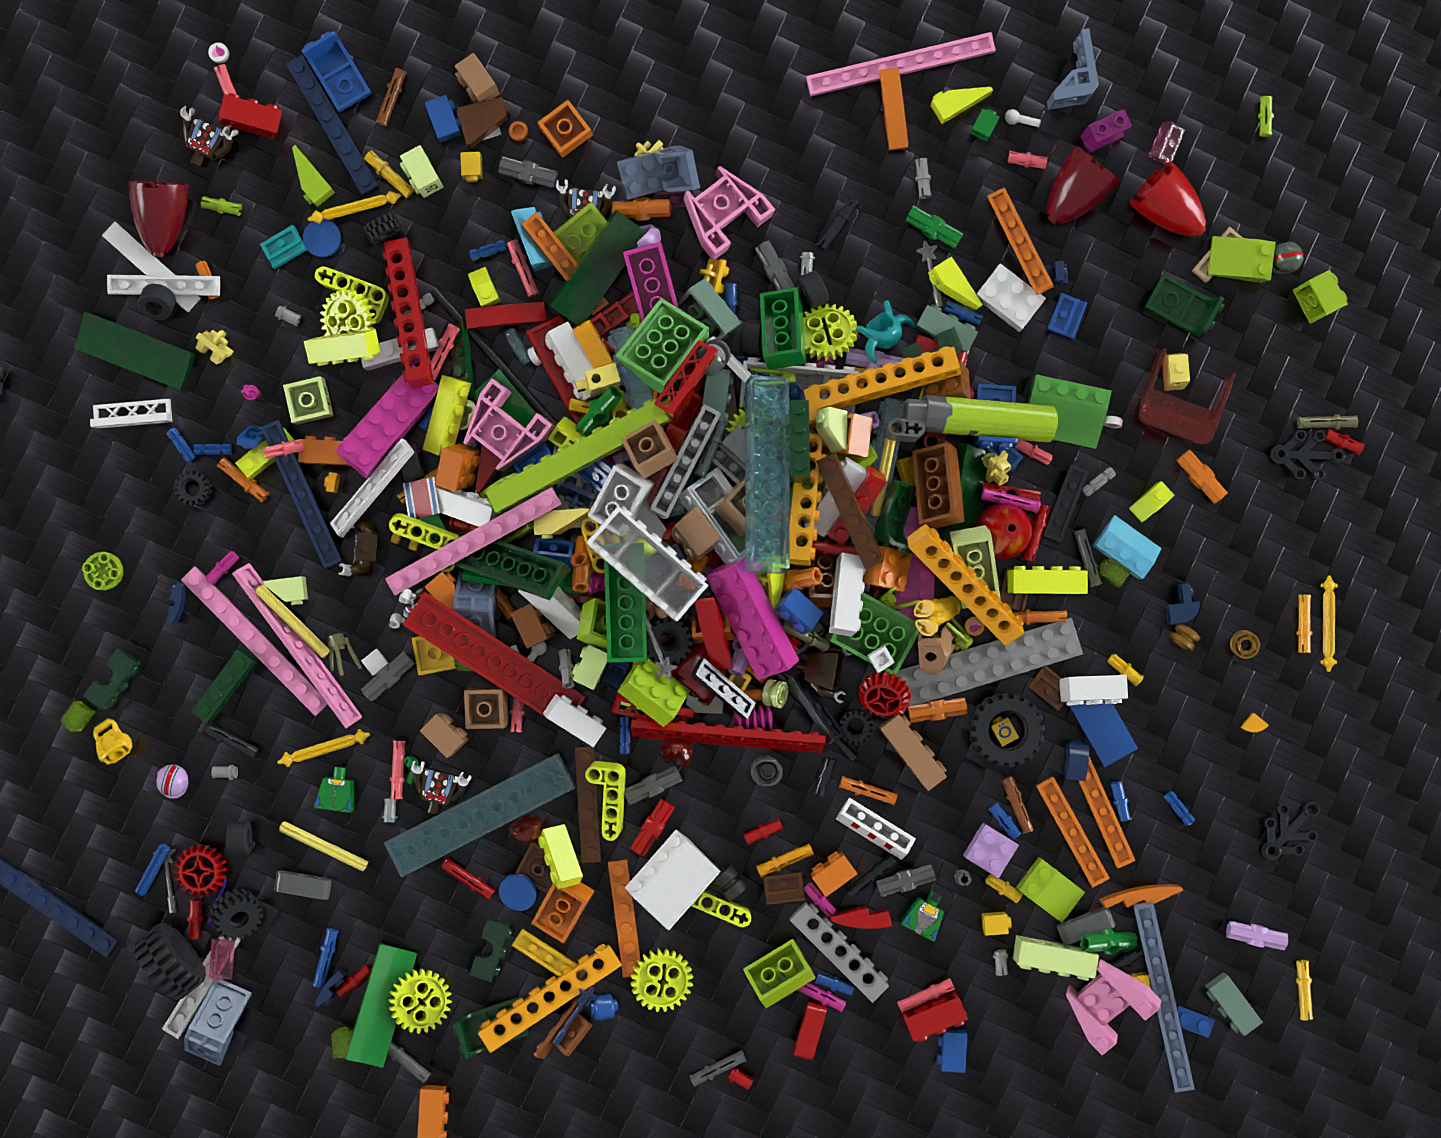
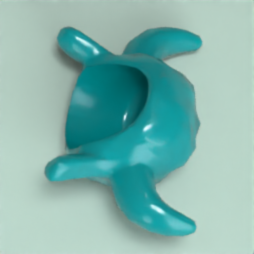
M888 300L884 301L885 312L872 319L865 328L863 326L856 327L858 332L867 337L868 341L865 345V352L869 360L875 364L877 363L875 349H889L895 346L902 336V324L912 328L916 327L913 320L906 315L899 314L893 316Z

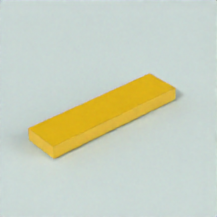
M523 928L512 944L514 948L558 976L563 974L561 971L566 967L577 965V963ZM579 970L576 973L577 978L582 979L586 971Z

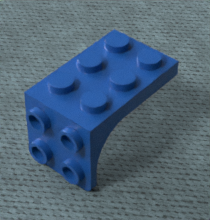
M335 31L326 32L321 36V39L316 42H309L304 46L302 53L312 66L339 113L372 94Z
M977 384L976 400L1015 403L1016 386ZM974 436V446H979V449L998 447V450L1009 451L1010 448H1013L1018 443L1016 438Z

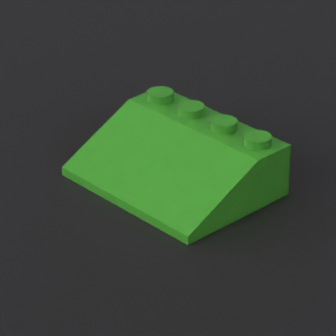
M660 298L616 354V358L645 384L661 394L697 341L707 342L709 339V327Z
M1035 375L1032 378L1027 404L1054 406L1058 414V426L1053 440L1096 449L1108 410L1111 390Z
M863 592L860 601H863V606L858 618L861 620L859 631L851 637L829 633L828 630L825 638L870 663L871 661L867 655L884 645L895 662L885 668L884 671L890 674L894 672L896 676L920 633L915 625L916 621Z

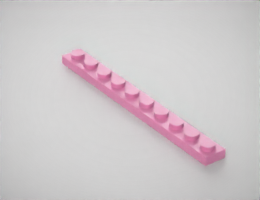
M989 32L806 76V81L811 97L880 80L879 70L899 67V74L903 75L995 53L996 49L992 33Z
M553 487L392 574L385 578L393 594L397 595L562 503Z
M249 563L236 570L233 576L344 727L348 728L360 720L362 715L315 651L256 594V589L262 584L264 585L251 564Z
M194 566L181 579L315 716L328 705L316 687L215 585H212L205 579V575L197 567Z

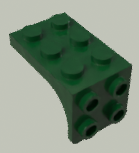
M1163 273L1144 308L1198 337L1206 334L1207 331L1213 328L1215 324L1213 319L1216 314H1220L1225 304L1222 303L1224 301L1223 297H1208Z
M892 479L888 486L886 501L882 506L880 520L876 525L874 539L881 541L880 545L916 555L908 547V540L905 536V524L916 491L914 485Z
M518 997L460 1015L454 1023L455 1026H453V1032L456 1038L459 1037L461 1056H465V1059L469 1060L476 1053L487 1049L478 1035L479 1026L488 1019L491 1022L497 1018L496 1014L501 1010L506 1009L508 1011L514 1007L512 1004L518 1000ZM514 1013L511 1016V1020L515 1023L522 1019L518 1013ZM498 1024L494 1027L496 1033H503L505 1027L502 1024ZM528 1028L509 1041L528 1036L530 1034Z

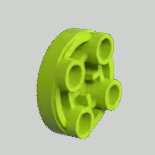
M98 552L91 555L82 566L86 582L96 590H110L119 584L123 576L121 561L115 555L107 552Z

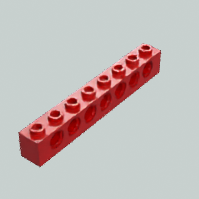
M407 237L384 242L385 249L382 252L384 260L388 262L385 271L387 278L391 280L388 288L390 295H393L394 301H391L393 313L396 312L397 316L394 319V324L400 336H397L398 346L402 347L403 352L400 353V360L402 365H405L406 370L403 371L404 381L409 383L411 389L434 384L411 246ZM402 276L405 277L403 280H398ZM403 294H408L406 297L401 298ZM406 311H411L408 315H403ZM414 328L412 332H406L408 329ZM411 346H417L414 350H409ZM415 363H420L418 367L412 368Z

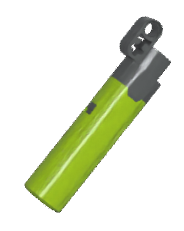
M924 395L922 400L907 399L902 404L901 419L891 420L884 429V435L889 440L915 442L924 432L1051 442L1055 437L1058 426V414L1054 406ZM891 426H895L899 433L893 432Z

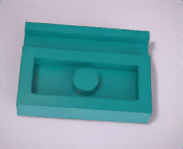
M293 225L260 244L274 269L307 251L297 229Z

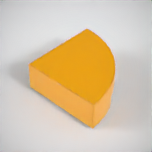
M1252 713L1240 728L1249 732H1259L1269 725L1255 713Z

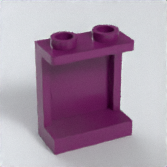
M1123 109L1089 124L1081 138L1088 153H1091L1124 137L1122 131L1131 128L1132 125Z

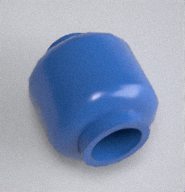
M610 994L597 995L598 999L590 1001V1016H593L597 1021L612 1019L615 1011H618L617 1000H613Z

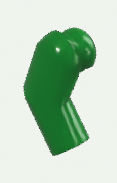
M407 756L404 759V765L407 766L409 774L405 782L414 785V772L411 770L413 761H416L415 764L417 766L420 765L415 757Z

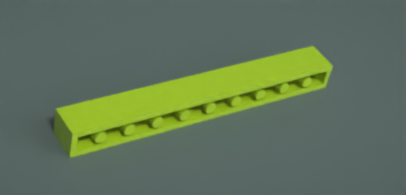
M654 398L649 399L638 410L633 408L626 412L627 415L621 419L619 417L609 421L610 425L594 429L588 437L581 436L577 438L575 444L569 447L568 445L562 446L557 450L558 453L542 457L540 459L541 462L536 465L532 463L525 466L523 472L507 476L506 481L501 484L496 482L490 485V490L485 493L495 512L501 514L625 447L621 439L656 419L661 427L670 423L671 421L667 413L654 405L656 401Z

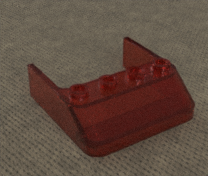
M1163 348L1157 353L1144 389L1138 413L1139 420L1150 427L1200 445H1205L1211 442L1214 437L1236 374L1232 373L1226 376L1216 407L1213 410H1209L1153 389L1167 350Z

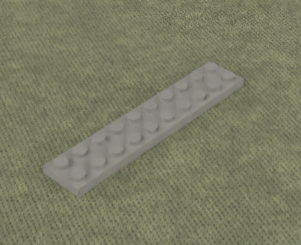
M1072 617L1067 618V622H1054L1025 631L1023 635L1007 646L1000 640H995L966 649L965 651L953 653L947 660L944 669L939 673H925L920 670L919 664L899 670L896 677L901 676V681H906L907 686H910L911 699L909 706L1079 656L1083 652Z

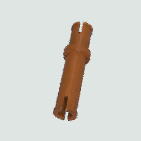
M395 68L392 80L387 85L388 90L375 121L380 125H388L398 94L402 92L401 86L407 74L404 70Z
M1013 775L1001 779L1007 793L1006 798L1012 805L1022 834L1031 832L1034 829L1022 802L1021 791H1018Z

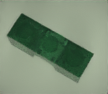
M955 327L936 334L939 345L935 352L943 347H954L956 355L960 354L959 350L963 349ZM918 342L900 349L903 359L908 357L916 358L925 353ZM917 367V368L915 369V372H918V371H920V370H923L924 368H923V367Z
M116 649L106 663V666L114 673L112 683L106 685L100 680L94 681L83 697L101 710L112 708L117 701L116 697L119 692L122 693L128 686L127 681L129 678L135 676L138 672V665L141 662L125 650Z
M492 917L487 919L481 938L492 943L493 953L488 956L477 954L469 975L492 982L494 977L498 978L501 969L498 966L499 960L504 959L507 951L504 945L506 940L510 941L513 932L510 929V923Z

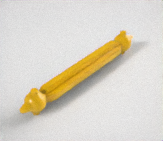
M389 191L387 195H378L324 210L322 213L314 211L312 216L308 218V221L320 224L323 219L330 220L382 206L387 202L394 204L401 197V194Z
M1327 576L1326 581L1321 583V587H1324L1326 590L1323 594V653L1325 658L1321 660V664L1326 667L1327 672H1330L1334 664H1337V660L1332 658L1335 653V594L1333 589L1337 587V583L1332 581L1331 576Z
M359 729L355 735H346L295 751L292 755L285 752L277 762L278 764L290 767L292 762L304 761L352 746L356 742L364 744L370 733H364Z

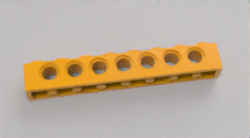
M943 347L937 352H925L916 358H904L901 362L895 364L887 363L881 368H869L860 374H848L845 378L839 380L831 379L825 384L810 385L803 391L806 400H809V409H823L826 407L842 409L961 375V369L955 348ZM938 361L943 363L940 367L934 366V363ZM917 367L924 368L922 372H915ZM900 372L905 373V376L902 378L896 377ZM879 378H886L884 383L877 382ZM861 383L868 384L867 387L863 389L858 387ZM843 388L849 389L845 394L840 393ZM823 394H830L829 398L821 399Z
M809 409L810 430L816 428L817 410L820 409ZM810 433V447L815 446L818 448L815 452H810V465L816 467L813 471H810L813 488L806 490L803 486L807 483H794L786 551L787 564L810 566L811 560L815 559L816 548H812L813 541H817L818 529H814L815 522H819L820 510L816 509L817 503H821L822 491L818 490L819 484H823L824 478L817 460L826 457V454H823V447H827L819 433ZM804 502H809L812 504L811 507L807 509L802 508L801 505ZM802 521L810 523L805 528L799 526V523ZM799 540H806L807 544L800 547L797 545V542Z
M924 524L907 537L908 547L1005 646L1024 634L1022 619L1012 613L1008 604H1003L995 591L991 592L988 589L987 583L982 578L979 579L971 566L967 567L964 564L962 557L958 553L954 554L951 546L939 538V534L934 528L930 529Z
M604 943L594 949V954L590 956L586 954L581 957L576 966L572 967L570 965L561 971L562 975L557 978L553 976L545 982L546 985L541 989L536 987L530 991V996L526 999L520 998L512 1004L514 1007L508 1011L503 1009L496 1014L497 1018L491 1022L489 1019L479 1026L478 1035L489 1052H493L580 994V988L586 990L622 966L609 944L606 946ZM595 959L603 960L601 968L593 967L592 964ZM579 970L587 972V976L584 979L577 978L576 973ZM562 981H569L571 983L570 988L567 990L561 989L560 983ZM548 991L553 992L555 995L551 1001H547L543 997ZM531 1002L538 1005V1009L534 1012L527 1009V1005ZM514 1013H518L522 1019L515 1023L511 1020V1016ZM502 1024L505 1027V1031L503 1033H496L494 1027Z

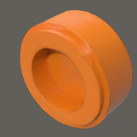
M515 121L509 127V134L513 140L520 142L527 138L528 128L525 123Z

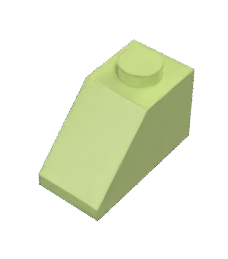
M826 407L817 410L816 430L831 452L835 453L846 450L848 411Z
M300 576L263 581L264 586L285 602H291V605L303 604V600H308L306 577Z

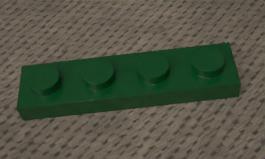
M466 322L452 324L459 328V332L453 342L454 346L450 349L454 378L471 383L467 399H473L476 397L468 329L466 328Z

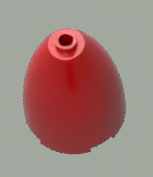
M1168 161L1164 165L1166 168L1156 170L1137 190L1138 196L1135 199L1132 198L1129 204L1148 220L1166 230L1190 237L1197 235L1199 237L1206 230V219L1196 191L1181 170L1172 161Z
M996 503L983 509L977 516L974 527L986 525L990 530L995 560L1014 558L1027 548L1032 536V525L1028 515L1021 508L1011 504L998 505Z

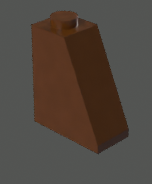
M502 97L457 108L468 149L474 148L508 121L507 114L510 113L508 102L504 103Z

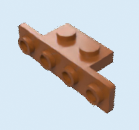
M580 995L574 998L571 1007L561 1015V1020L550 1029L547 1038L537 1046L534 1053L536 1058L544 1059L554 1046L565 1056H569L593 1026L580 1014L586 1006L584 1004L567 1029V1033L560 1044L555 1045L552 1042L560 1028H563L579 1003L576 1002V999Z

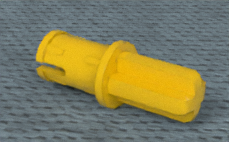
M1116 654L1111 655L1108 659V663L1119 671L1120 675H1127V679L1134 686H1137L1143 680V676L1136 672L1130 663L1127 664Z
M989 874L986 878V884L999 891L1000 895H1005L1015 903H1018L1023 893L1010 886L1008 881L1004 882L993 874Z

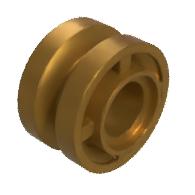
M1178 623L1175 626L1177 632H1171L1169 637L1181 648L1193 651L1195 648L1193 642H1198L1201 637L1193 629Z
M1240 630L1232 635L1230 648L1237 656L1249 659L1259 652L1260 641L1250 631ZM1248 640L1249 646L1245 649H1242V641Z

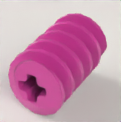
M759 706L757 711L754 707L748 719H742L733 712V726L738 724V726L743 727L745 724L746 728L750 729L751 724H753L754 728L761 725L765 730L766 726L769 725L770 730H772V711L769 706H766L765 711H763L762 706Z

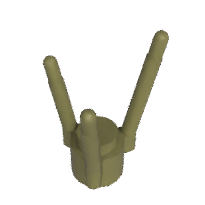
M343 633L328 636L331 672L334 671L335 651L339 674L343 676L339 650L345 649L344 645L349 650L359 669L362 668L349 643L348 637L344 638Z

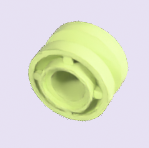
M769 679L763 689V703L765 706L782 708L787 701L788 685L783 681L777 682L776 680Z

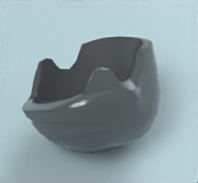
M762 755L753 761L750 773L758 785L773 786L781 780L783 769L777 759L769 755Z

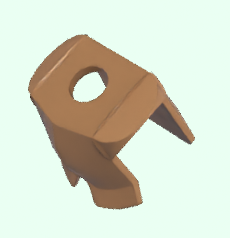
M947 625L942 629L941 639L924 638L922 633L918 634L919 668L921 671L934 674L944 669L947 660L955 648V644H952L955 634ZM932 652L937 658L930 661L926 659L925 655Z

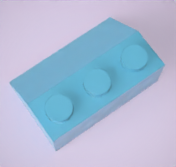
M535 207L511 211L534 271L552 266V262L521 224L536 212Z
M1115 515L1092 545V547L1138 580L1144 579L1154 565L1161 550L1159 546Z

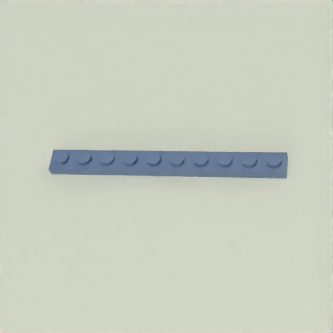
M1153 901L1135 904L1134 910L1152 991L1161 999L1160 1009L1157 1013L1175 1093L1194 1090Z

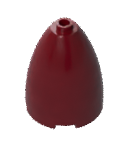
M1076 146L1065 159L1053 182L1047 203L1046 213L1049 214L1047 219L1056 225L1058 222L1064 224L1084 215L1101 203L1116 188L1120 180L1088 153Z
M145 180L129 181L130 206L136 229L148 252L153 253L155 257H164V253H169L180 234L187 209L189 184Z
M728 640V650L731 655V658L733 654L732 645L734 640ZM692 643L690 653H685L687 658L684 660L681 657L679 659L681 663L677 664L676 661L673 663L677 668L671 671V675L690 690V696L699 698L697 700L699 703L709 706L715 695L695 679L691 673L700 658H705L710 664L711 661L705 643ZM728 669L718 670L726 677Z

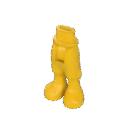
M957 596L919 601L914 608V615L916 617H926L915 622L919 632L924 636L934 635L938 630V626L959 614L962 609L960 599Z

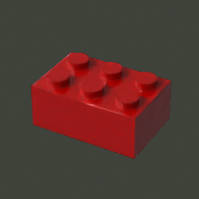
M228 93V95L224 94L217 124L231 125V128L275 140L282 110H278L279 107L272 104L264 106L259 104L257 100L250 98L243 100L237 94Z
M955 990L940 996L937 1000L935 998L902 1013L913 1041L918 1042L927 1040L931 1034H942L947 1031L946 1028L959 1027L965 1023V1020H968Z

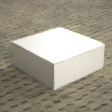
M884 645L867 655L878 673L895 663Z
M375 649L361 660L373 676L382 667L389 664L378 649Z

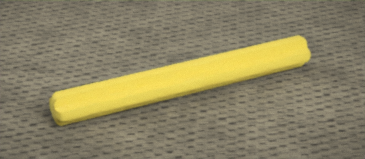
M891 426L892 431L898 433V429L895 426ZM885 438L879 471L885 475L886 482H888L896 441ZM887 483L871 505V516L880 517Z
M262 584L256 589V594L321 658H324L330 652V649L266 586Z
M282 822L279 827L280 832L361 871H364L368 865V861L287 822Z

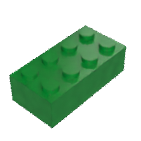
M798 288L760 293L763 358L768 370L806 364L803 308Z

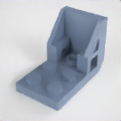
M1089 28L1081 29L1075 42H1073V51L1075 54L1077 53L1078 61H1076L1077 69L1072 70L1052 93L1047 101L1048 110L1086 104L1098 87L1099 83Z
M680 145L617 161L625 199L627 200L661 190L673 192L700 188L693 151Z
M459 572L454 593L453 610L496 638L495 614L498 585L462 581L463 572Z
M216 977L184 1037L185 1051L220 1066L231 1041L233 1029L252 993Z

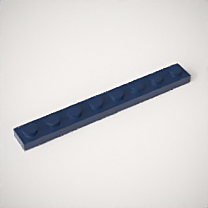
M300 55L286 63L362 196L378 188V183L304 56Z
M280 420L260 427L269 446L281 444L282 441L284 443L289 442ZM295 453L274 457L323 567L327 568L343 561Z
M0 858V884L106 958L109 957L120 941L119 939Z

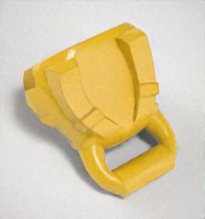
M106 719L94 727L93 735L96 740L97 755L100 761L106 764L115 763L130 753L132 749L131 738L126 733L121 732L114 720ZM112 725V729H110L108 732H106L102 736L98 735L99 733H101L106 728Z

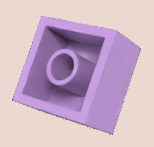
M982 823L963 856L999 878L1019 845L985 823Z

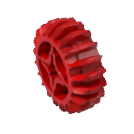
M887 671L884 673L877 672L876 674L871 672L860 685V703L863 704L864 709L869 710V713L874 712L875 716L882 715L883 719L886 716L892 718L894 715L904 713L909 706L911 699L910 686H907L906 681H901V676L896 677L894 672L892 674H888Z
M202 844L197 845V849L191 846L190 851L184 850V856H178L181 862L175 863V866L179 868L174 871V874H179L175 881L181 880L182 882L179 888L185 886V893L191 891L192 896H196L198 893L199 897H203L204 894L209 896L212 894V891H218L217 886L223 885L220 879H226L227 877L225 874H222V872L227 871L226 867H222L226 861L219 860L222 854L215 855L216 848L210 851L209 845H206L203 849ZM197 855L194 867L187 868L190 859ZM206 858L212 862L213 866H209L206 863ZM200 868L201 870H204L206 872L201 874V872L194 870ZM214 873L211 883L205 886L207 875ZM188 875L193 876L198 885L193 883L189 879Z

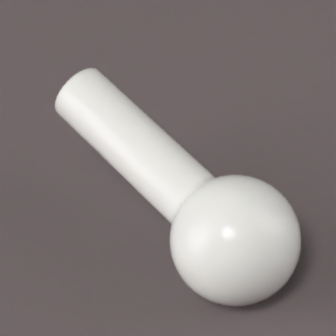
M1015 109L1008 110L1005 114V121L1010 125L1019 122L1040 127L1041 124L1040 119L1020 115Z
M542 642L533 646L532 652L528 655L527 659L534 662L538 655H543L547 650L546 643Z

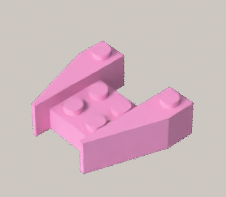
M721 166L717 168L715 174L718 179L716 183L696 198L687 190L683 198L699 242L713 261L726 252L731 244L721 229L744 212L755 226L759 227L771 218L775 211V208L762 193Z
M491 378L479 395L463 443L472 446L476 440L502 459L496 469L505 471L543 442H546L556 426L542 415L536 413L525 428L501 409L512 392Z
M1100 959L1097 966L1100 974L1078 992L1069 985L1066 996L1088 1041L1103 1055L1116 1045L1118 1034L1107 1024L1129 1005L1146 1021L1160 1009L1161 999L1144 983Z

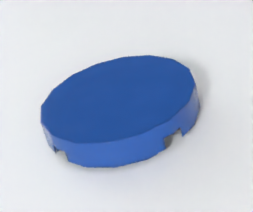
M323 219L320 224L314 221L309 223L303 233V243L312 255L320 258L335 254L342 242L339 228L333 222Z
M523 874L508 875L503 879L499 887V896L502 902L508 908L517 911L529 909L538 896L535 883Z

